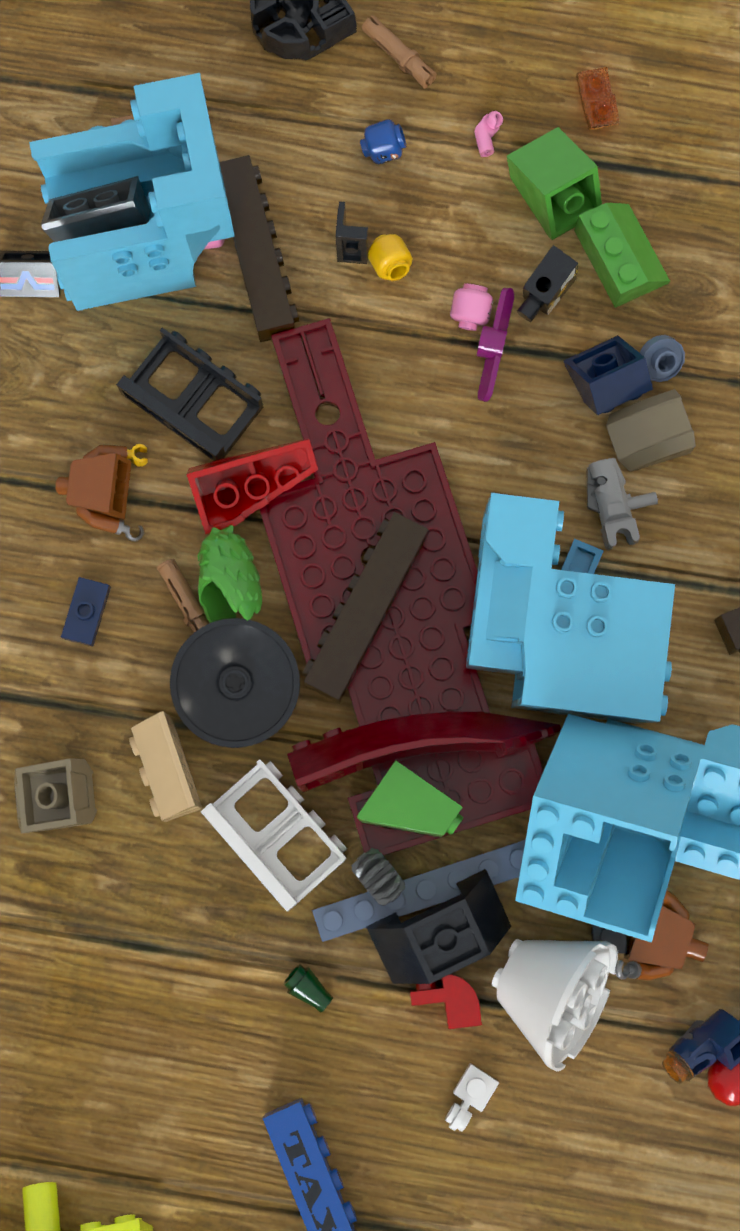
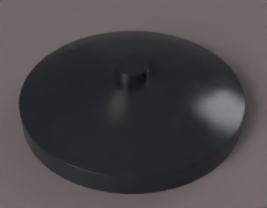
M242 618L218 620L194 632L179 649L170 675L172 702L183 723L201 739L211 744L228 748L252 746L263 742L277 733L292 715L300 690L298 665L287 643L269 627L259 622L247 621Z

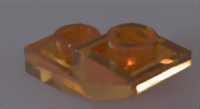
M607 67L578 72L576 75L577 84L589 130L619 125L615 94L611 92Z

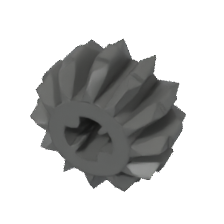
M371 848L366 853L364 852L352 864V872L379 905L385 906L393 902L405 889V882L378 849Z

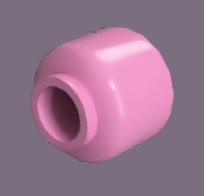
M464 284L463 288H459L454 292L450 316L453 320L459 322L458 328L476 331L477 326H483L489 322L493 297L487 293L488 288L474 284Z

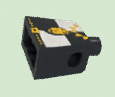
M553 245L523 287V298L525 301L518 308L517 313L529 322L533 321L539 311L548 315L577 279L578 262ZM545 289L547 292H540L539 290Z

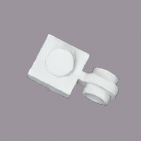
M470 1063L453 1090V1094L463 1101L460 1106L454 1103L447 1113L445 1121L449 1123L448 1127L453 1131L458 1129L462 1132L472 1117V1113L467 1111L469 1106L471 1105L482 1112L497 1088L499 1081Z

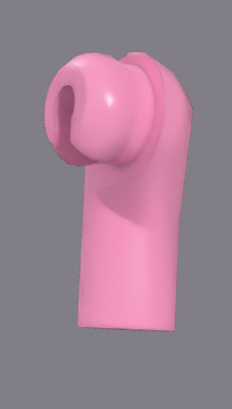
M497 111L486 114L475 127L474 133L481 157H488L494 153L491 138L503 123V117Z

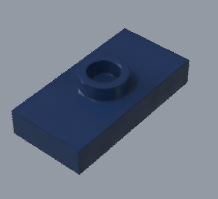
M81 577L78 578L62 631V639L94 646L111 589L110 585Z

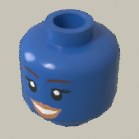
M390 119L367 126L364 130L365 138L360 140L365 158L371 157L372 161L378 165L400 158L403 148L407 147L401 125H395Z

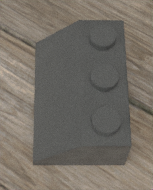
M136 176L49 199L41 226L43 231L54 242L147 224L149 222L150 208L139 177Z

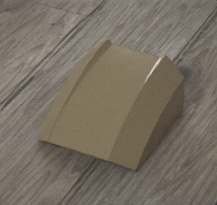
M675 389L644 399L610 414L606 424L618 461L630 472L691 454L696 447L694 431L689 422L682 398Z
M69 758L15 769L14 789L17 821L21 834L92 824L97 813L92 779L93 770L85 759Z

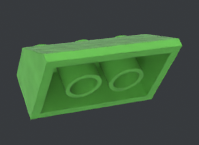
M604 203L578 216L574 231L615 308L670 283L664 268L629 204Z

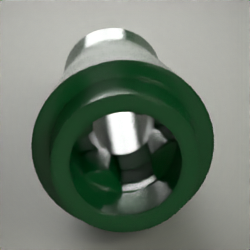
M301 964L292 970L283 983L288 989V994L316 1008L320 1013L327 1008L333 999V996L327 992L309 967L304 968Z

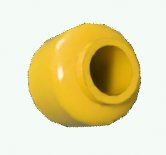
M396 234L380 235L373 241L368 250V259L380 278L396 281L406 276L409 272L413 258L400 236Z

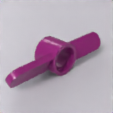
M512 288L502 289L493 328L483 326L476 356L486 358L478 390V399L484 402L489 401L494 390L514 302V291Z

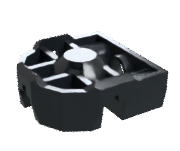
M250 0L251 23L254 35L265 51L272 52L283 59L309 60L356 33L357 23L355 13L346 0H323L326 5L320 8L319 0ZM281 9L286 14L282 19L278 17ZM267 26L266 28L263 29V33L261 34V33H260V29H262L263 27ZM312 28L321 40L316 47L314 45L310 46L309 39L305 35Z

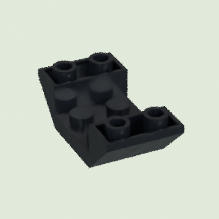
M486 869L457 882L456 885L460 895L402 923L395 912L366 926L393 984H431L493 952L511 928V924Z

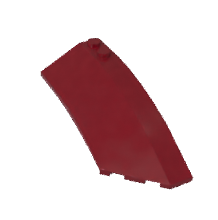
M488 712L415 714L377 721L342 732L341 728H336L322 734L324 739L312 744L309 739L293 745V752L288 753L287 756L297 786L304 793L365 768L420 755L459 751H493L497 753L499 758L559 734L561 727L560 724Z

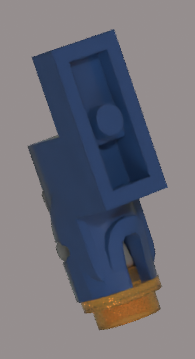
M719 1009L705 1021L696 1020L685 1034L680 1036L669 1052L666 1053V1059L662 1062L665 1071L675 1082L681 1084L683 1081H690L697 1074L713 1065L716 1059L732 1070L740 1063V1020H737L723 1009Z

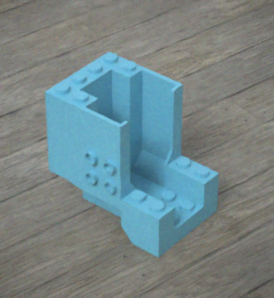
M200 73L135 85L136 99L130 100L134 120H125L121 124L108 127L95 126L88 131L29 142L32 158L37 161L45 178L46 184L41 185L45 204L52 198L138 176L150 208L149 222L147 224L49 244L50 259L57 272L60 289H64L67 301H72L77 311L196 287L193 273L194 263L207 244L211 241L235 237Z
M491 493L483 514L478 554L479 564L466 668L515 674L511 708L563 715L571 714L603 720L611 719L634 724L660 722L661 716L666 715L668 707V696L663 695L664 682H669L672 671V662L667 661L675 584L551 569L552 564L558 565L560 545L554 544L556 531H562L564 511H558L559 501Z
M568 714L533 795L515 901L652 943L675 861L740 880V726L732 724L709 731L705 745L611 719H608L606 723H601Z

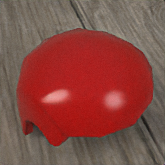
M716 1059V1062L708 1067L707 1076L710 1091L715 1099L725 1105H740V1063L730 1070Z

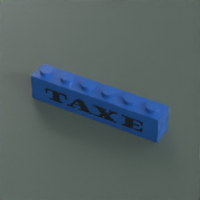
M301 1097L265 1113L263 1117L264 1124L307 1231H356L353 1223L357 1221L353 1206L350 1201L344 1203L340 1193V1189L344 1188L341 1176L337 1168L331 1170L326 1158L331 1155L324 1136H317L313 1126L318 1121L310 1103L305 1105Z

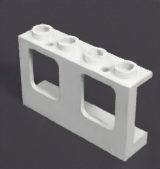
M259 759L256 762L257 765L217 801L213 804H208L200 812L288 912L347 859L343 854L347 848L335 834L329 838L321 828L326 824L314 810L308 814L303 809L300 803L304 799L292 785L288 789L282 785L279 779L283 775L270 761L265 765ZM267 778L287 799L288 807L263 830L256 832L236 811L235 803L260 780ZM311 827L330 848L331 855L308 877L298 881L278 859L277 852L303 828Z

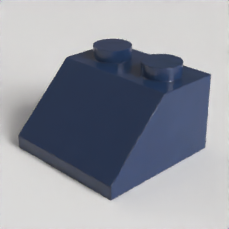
M618 335L564 360V365L584 403L597 415L608 413L615 407L629 400H636L644 393L653 390L646 358Z

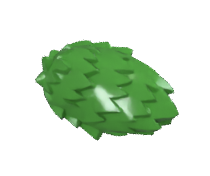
M233 525L222 530L213 527L210 535L202 541L197 555L200 566L199 602L203 606L209 623L222 619L236 618L237 611L248 621L254 612L256 614L259 613L262 606L260 576L253 562L254 557L246 545L245 539L233 533Z

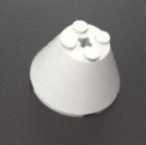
M516 939L510 947L509 959L504 969L499 968L495 973L492 986L497 988V1000L547 1067L554 1071H561L566 1066L562 1062L567 1057L574 1059L578 1055L601 1016L611 991L605 988L609 972L616 974L615 967L618 962L617 948L606 941H521Z

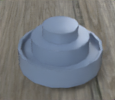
M667 335L653 337L645 343L640 351V354L646 358L650 379L656 382L668 381L675 377L685 361V352L682 345L673 337Z

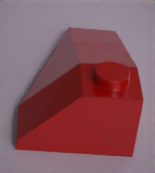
M308 438L189 468L186 475L205 535L209 534L213 527L222 530L230 525H238L246 517L269 504L271 500L316 472L318 466L310 439Z

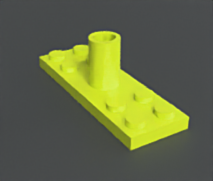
M44 1182L23 1187L25 1231H61L57 1183ZM134 1214L114 1218L115 1224L101 1225L99 1221L80 1225V1231H153L152 1225L142 1221V1218H135Z

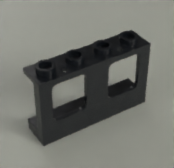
M162 327L160 329L162 339L130 379L124 375L116 385L121 395L211 460L223 459L264 408L260 397L261 393L249 383H246L244 386L238 382L236 375L223 365L220 368L211 362L212 358L202 349L197 348L195 351L189 347L187 340L176 331L170 333ZM172 352L178 353L198 368L196 376L175 400L168 398L149 384L150 377ZM219 387L227 388L247 403L244 412L224 435L218 434L197 418L199 411Z

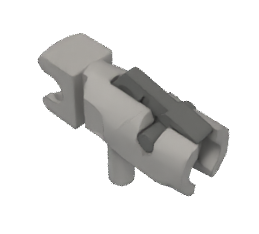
M615 458L590 463L586 470L587 508L599 513L602 525L601 534L607 550H611L617 544L616 533L624 534L630 545L638 543L640 535L636 520L632 518L630 510L658 504L655 492L631 497V494H626L624 488L626 480Z

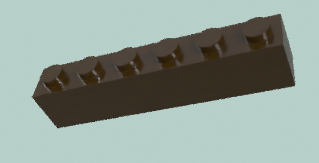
M250 155L219 163L235 234L233 240L259 340L264 342L272 340L271 335L294 329V323L299 322L295 303L289 305L287 295L292 294L288 276H281L279 267L284 266L281 249H274L272 239L277 238L273 220L267 221L265 212L270 211L266 193H259L257 184L262 183L259 166H252Z
M396 512L393 513L390 520L386 518L383 520L377 532V535L381 537L375 548L372 546L368 548L362 560V563L366 565L361 575L355 574L347 589V591L351 592L347 602H340L332 617L336 622L331 632L328 630L324 631L317 645L321 650L316 660L310 658L303 670L302 676L306 677L304 680L306 687L340 704L426 541L429 529Z

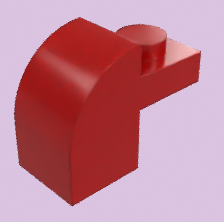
M451 973L441 978L442 986L436 987L435 982L431 984H416V989L409 990L412 1006L444 1002L448 1029L482 1025L478 997L471 985L458 975Z

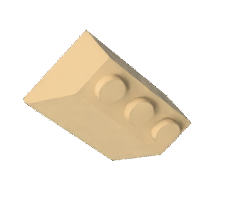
M162 711L132 727L133 737L129 738V742L134 755H140L144 767L139 768V772L145 787L149 785L151 787L154 797L149 799L154 816H160L162 821L168 822L203 809L173 719Z

